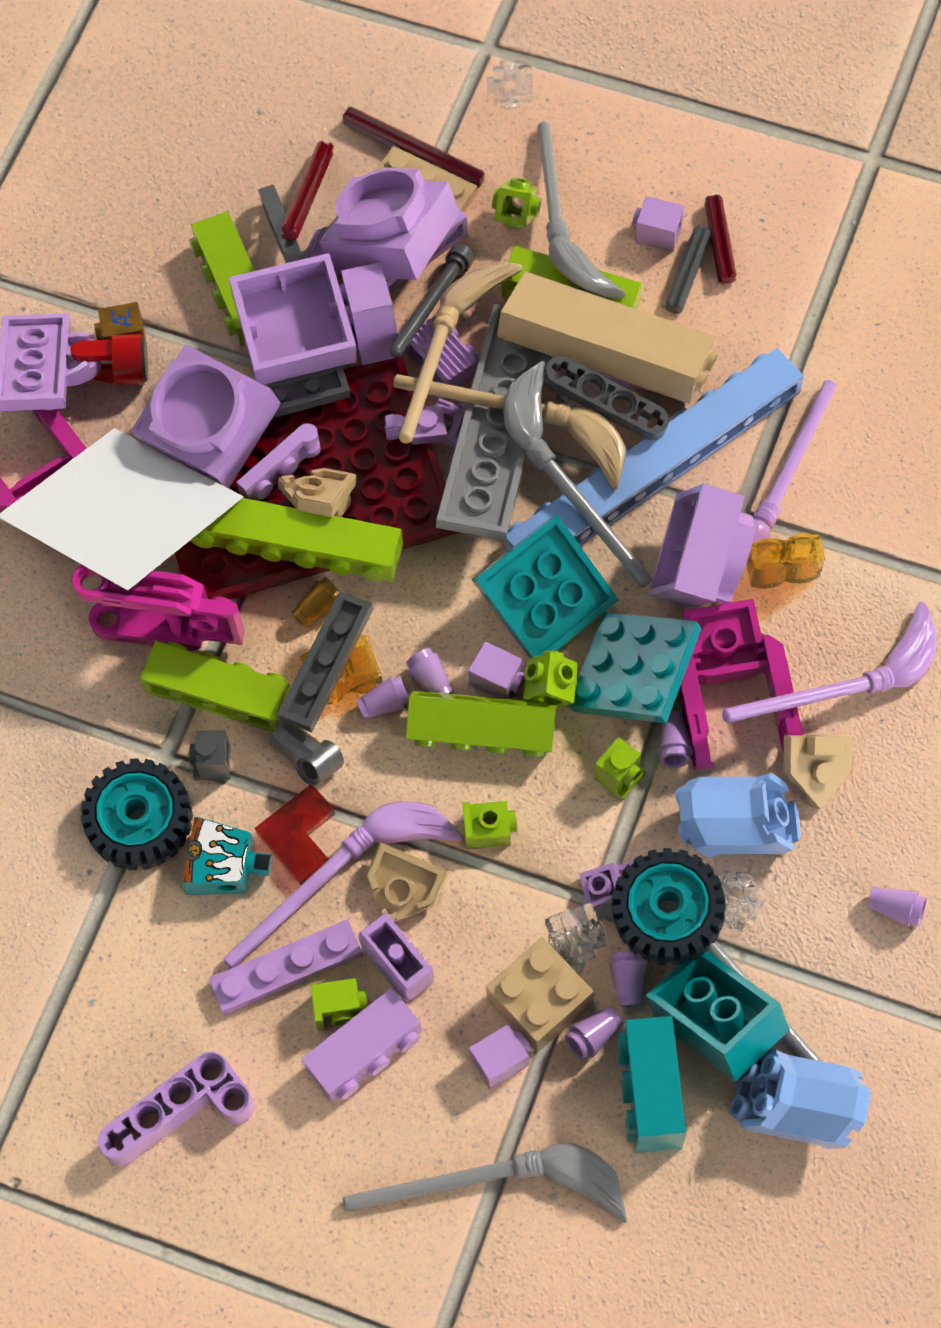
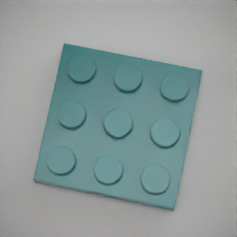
M553 515L472 579L530 659L542 655L544 651H557L619 601L558 515Z
M604 612L577 680L574 703L568 706L574 712L667 723L702 628L696 621Z

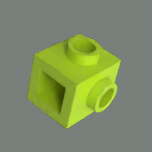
M511 178L510 181L504 182L499 189H495L492 208L495 209L494 220L503 222V225L511 228L526 227L533 220V217H538L540 212L541 198L537 197L538 187L530 186V181L522 178ZM514 197L524 199L523 205H517Z
M552 650L544 651L542 655L528 659L525 669L523 700L557 703L556 709L573 704L577 686L578 662L565 658L561 652Z

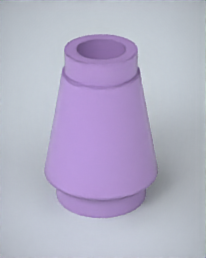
M425 648L406 661V665L409 668L407 673L425 692L446 694L454 692L450 687L438 653L433 654L430 648Z
M401 675L394 679L390 676L362 697L356 699L364 719L371 716L374 717L406 709L405 705L409 703L410 693Z
M671 711L667 723H661L656 754L660 758V762L667 767L685 766L689 763L690 756L693 754L684 715L679 711Z
M873 887L868 908L908 928L910 925L919 927L925 912L927 898L919 896L918 891Z
M632 951L612 953V962L609 963L618 999H620V1007L643 1005L642 997L644 993L646 960H643L640 954L637 953L636 955Z
M607 1007L570 1026L569 1032L565 1035L566 1044L579 1059L584 1060L588 1056L593 1058L622 1025V1020L614 1009Z

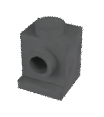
M226 730L196 731L195 744H190V764L193 766L194 781L230 779L231 745Z

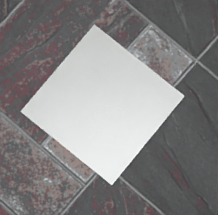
M114 428L2 511L0 519L120 587L129 590L244 496Z

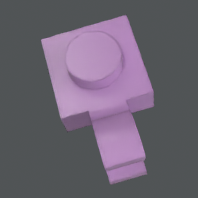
M424 406L412 445L446 441L447 433L442 406ZM398 414L385 416L386 439H399L405 417Z

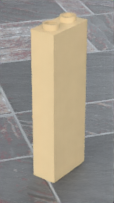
M526 271L500 313L498 338L553 357H568L593 371L689 404L696 391L700 393L703 391L708 377L706 370L712 372L718 357V352L713 350L717 336Z

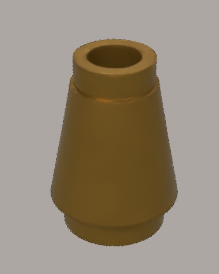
M326 576L320 582L316 580L291 613L306 628L310 623L312 624L329 613L339 593L338 588Z

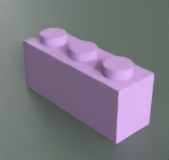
M391 988L302 1057L301 1060L304 1068L332 1103L339 1097L341 1100H345L357 1091L360 1086L358 1082L369 1073L372 1076L377 1075L390 1063L388 1058L398 1050L402 1052L409 1050L419 1041L420 1037L418 1035L422 1032L421 1023L394 989Z

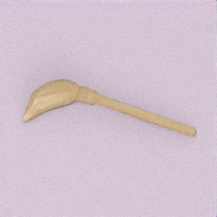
M496 263L479 268L455 281L441 295L440 309L437 310L432 324L434 334L399 434L401 442L407 444L413 440L446 338L454 331L459 315L473 307L494 287L523 270L521 264Z
M397 374L394 378L393 386L398 389L414 392L418 378ZM432 381L428 395L504 410L506 396L434 381ZM548 401L547 404H541L543 422L568 428L572 437L597 462L611 487L617 490L625 461L626 448L614 425L602 414L589 408H571L569 405L556 404Z

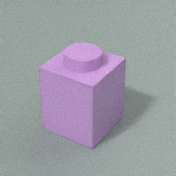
M646 196L642 208H636L632 220V227L636 228V242L674 251L683 225L684 205Z
M485 641L468 670L469 685L494 697L509 699L513 692L518 694L524 685L523 659Z
M507 1024L469 1047L471 1059L491 1089L529 1066V1056L527 1053L531 1051V1047L521 1031L514 1033L510 1025Z

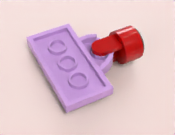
M70 313L2 316L0 334V411L17 412L20 410L65 409L67 387L80 385L89 380L114 383L115 386L145 385V382H148L146 338L142 337V334L112 335L111 340H93L91 333H71ZM101 361H112V363L101 364Z

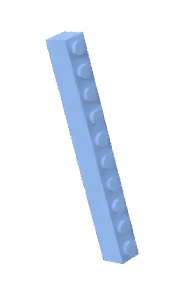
M778 348L768 354L762 353L753 360L750 367L741 373L737 371L731 374L721 387L715 391L708 390L698 399L697 403L689 409L683 408L676 412L661 438L657 440L643 439L635 446L629 445L625 447V461L617 490L611 487L599 466L590 473L586 480L580 484L574 483V485L608 526H610L801 392L804 375ZM562 493V496L554 502L542 504L535 511L534 515L525 522L519 521L509 528L505 541V552L513 548L553 515L560 517L580 546L597 535V533Z

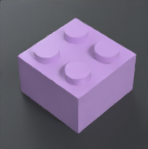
M381 262L341 270L343 284L339 285L344 305H348L345 306L351 330H353L352 334L356 344V352H359L361 364L365 365L393 359L394 357L390 355L389 349L398 337L393 305Z

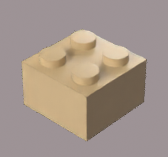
M543 937L537 940L486 985L487 999L517 1032H522L529 1045L537 1053L589 1008L594 1000V991Z

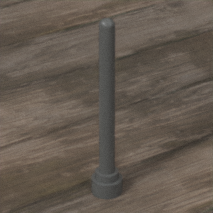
M454 244L446 254V268L391 345L389 353L392 357L398 358L403 354L456 275L469 270L475 260V256L468 246Z

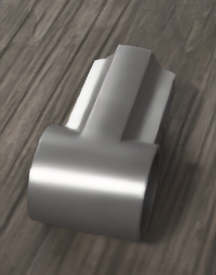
M283 721L279 723L270 736L269 744L295 764L300 778L310 786L318 785L342 768L344 764L342 752L333 742L324 740L320 743L305 730Z

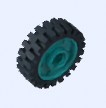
M138 758L130 759V764H125L123 760L116 762L117 768L111 770L108 766L102 770L103 776L99 778L96 775L91 781L92 789L87 788L84 793L86 800L82 801L81 804L83 814L81 821L85 834L95 851L105 861H111L116 867L122 869V866H126L128 870H137V867L141 866L143 870L151 869V864L157 863L160 866L166 862L165 857L169 855L173 858L178 853L177 847H183L187 841L186 834H190L193 812L188 793L178 776L161 763L156 765L150 759H145L144 763H141ZM134 810H146L141 818L129 819L130 814Z
M663 848V852L657 853L656 849L648 851L647 856L642 857L640 855L634 859L632 865L628 864L623 869L622 876H619L615 883V890H613L612 914L616 929L624 944H627L634 954H640L642 959L648 962L655 960L659 965H666V962H673V965L682 964L683 960L688 959L689 962L695 960L698 954H704L710 949V945L716 942L722 930L726 902L721 881L718 875L714 874L713 868L708 863L705 865L702 862V858L695 854L693 857L688 855L686 850L679 849V852H673L672 848ZM666 900L675 901L679 905L678 909L672 913H665L658 907Z

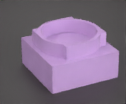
M379 169L361 177H352L336 201L335 210L337 216L319 241V244L324 254L330 253L335 273L342 274L341 270L381 262L386 278L417 280L460 212L448 182L423 180L419 169Z
M330 253L229 277L231 293L255 381L266 385L357 362L356 344Z
M185 344L176 360L170 362L158 381L152 398L131 432L140 442L229 489L281 403L272 389Z
M705 483L676 494L648 596L687 608L712 602L720 604L731 603L734 591L744 572L756 531L753 517L750 514L741 512L745 496Z

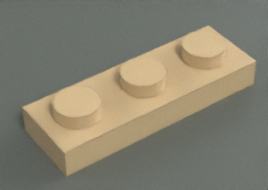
M395 146L390 149L376 169H419L423 180L448 182L456 204L463 213L477 195V185Z

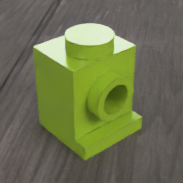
M618 737L596 762L595 780L624 800L646 774V771L640 767L641 753Z
M507 801L478 804L462 803L467 849L511 845L510 833L517 832L515 810L508 811ZM497 819L494 824H486L483 820Z
M356 978L311 984L314 1017L318 1031L326 1030L325 1022H332V1025L335 1026L345 1025L368 1007L366 989L359 990Z

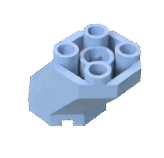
M772 773L759 777H698L688 780L685 786L678 787L675 793L680 808L681 822L678 825V831L682 841L686 844L691 843L694 850L708 858L721 854H782L793 851L795 845L792 843L799 841L801 837L799 812L795 801L787 802L784 796L785 792L790 791L786 782Z
M770 1050L738 1079L735 1097L730 1106V1113L732 1117L739 1120L742 1128L756 1133L815 1144L825 1149L847 1148L853 1140L847 1138L849 1133L853 1129L860 1131L866 1123L871 1091L867 1085L861 1083L860 1079L864 1078L858 1070L848 1066L791 1056L777 1050Z

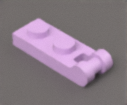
M308 423L297 428L236 482L239 494L246 499L262 500L270 494L273 486L278 482V478L293 474L303 459L318 456L321 448L317 428Z

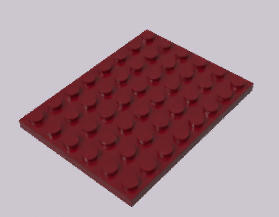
M403 357L365 365L360 364L343 369L350 389V398L272 418L229 487L230 490L239 494L236 482L297 428L308 423L317 428L321 450L318 456L303 459L292 475L294 479L311 476V470L321 468L355 474L356 486L350 493V506L342 515L343 518L400 528L403 539L402 550L461 533L436 528V519L446 484L432 443L412 445V442L405 444L400 439H386L385 416L398 414L405 417L414 393L413 391L398 389L393 386L394 378L397 374L409 376ZM278 482L273 486L272 491L266 498L257 500L296 508L278 489ZM190 541L175 552L180 573L203 584L207 597L211 600L213 597H224L230 600L330 571L329 569L316 566L314 568H303L295 564V562L286 560L272 562L262 558L260 555L250 553L237 555L225 548L215 546L202 548Z

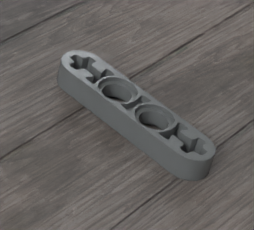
M274 184L258 189L263 208L285 263L302 260L303 256L297 240H284L280 235L282 231L281 225L286 213Z
M556 356L547 363L544 380L552 390L586 408L602 414L606 419L644 439L657 440L665 434L669 424V415L661 406L568 357ZM560 368L565 369L566 374L561 379L554 377L555 372H558ZM576 375H578L580 378L576 388L571 387L572 382L575 380ZM585 383H594L599 387L600 394L596 397H588L583 393L581 387ZM617 399H624L629 402L631 410L625 414L618 413L614 410L612 402ZM637 408L642 409V411L638 416L637 421L633 420V418L635 416ZM652 417L657 418V425L649 428L647 426L648 420Z

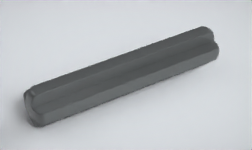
M698 225L692 231L666 299L665 308L669 312L679 314L683 311L710 240L711 231L707 227L703 228Z

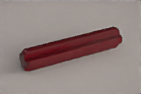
M719 194L709 195L705 198L704 205L708 227L711 231L710 238L718 281L721 284L733 283L736 280L737 273L723 198Z

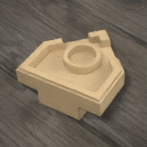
M327 468L311 470V476L294 479L292 474L278 478V489L298 511L328 517H342L350 506V493L356 486L355 474Z
M784 735L783 773L792 783H795L805 794V799L813 808L821 809L852 772V735Z
M380 842L366 874V879L373 892L380 915L382 916L384 913L390 914V918L395 920L396 923L434 907L449 875V871Z

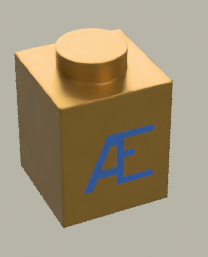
M138 301L98 309L100 322L94 323L97 340H111L112 335L142 334V337L146 338Z

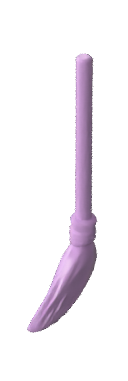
M825 380L767 499L760 502L753 515L756 531L748 560L758 554L768 542L770 529L773 528L777 515L781 512L779 504L836 389V384L832 380Z
M924 602L917 604L910 625L901 641L888 657L886 666L876 668L873 671H865L862 677L725 708L722 711L723 720L730 723L863 691L873 694L877 691L889 690L892 687L912 686L920 681L930 669L937 648L938 638L927 605Z
M406 801L382 805L373 810L366 817L362 826L357 827L349 834L348 838L342 841L341 845L343 847L235 946L223 958V962L230 969L236 967L352 857L358 859L376 842L387 844L417 839L463 841V835L431 805Z

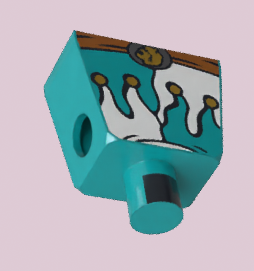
M194 817L182 886L187 895L244 893L247 890L250 874L270 876L273 856L272 854L254 852L255 843L252 834L248 831L201 817Z

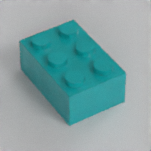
M708 951L704 954H698L697 959L690 962L688 959L684 960L682 964L676 967L646 995L655 1017L672 1016L675 1036L735 1082L790 1031L781 1004Z
M672 1016L625 1020L624 1032L618 1033L617 1054L619 1066L626 1065L627 1070L622 1071L623 1080H621L623 1104L630 1103L631 1110H626L627 1142H635L636 1153L682 1149L686 1136V1126Z

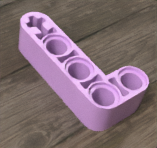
M205 1052L105 1126L99 1134L98 1146L103 1155L112 1164L118 1166L126 1165L208 1103L212 1102L228 1122L241 1124L252 1116L254 1101L247 1087L226 1059L219 1053ZM214 1065L222 1067L221 1075L217 1079L212 1081L204 1079L203 1075L208 1067ZM178 1090H190L191 1095L187 1102L179 1105L172 1102V1098ZM241 1095L245 1098L244 1104L240 1109L236 1111L226 1109V1103L230 1097ZM152 1112L159 1114L158 1123L154 1127L148 1129L141 1127V1121L146 1114ZM132 1126L140 1137L135 1139L128 1128ZM117 1138H119L125 1146L120 1151H118L113 1144V1141Z

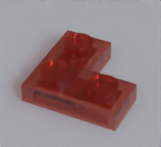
M309 785L254 829L256 834L283 866L302 885L329 860L309 835L335 815V810L314 786Z

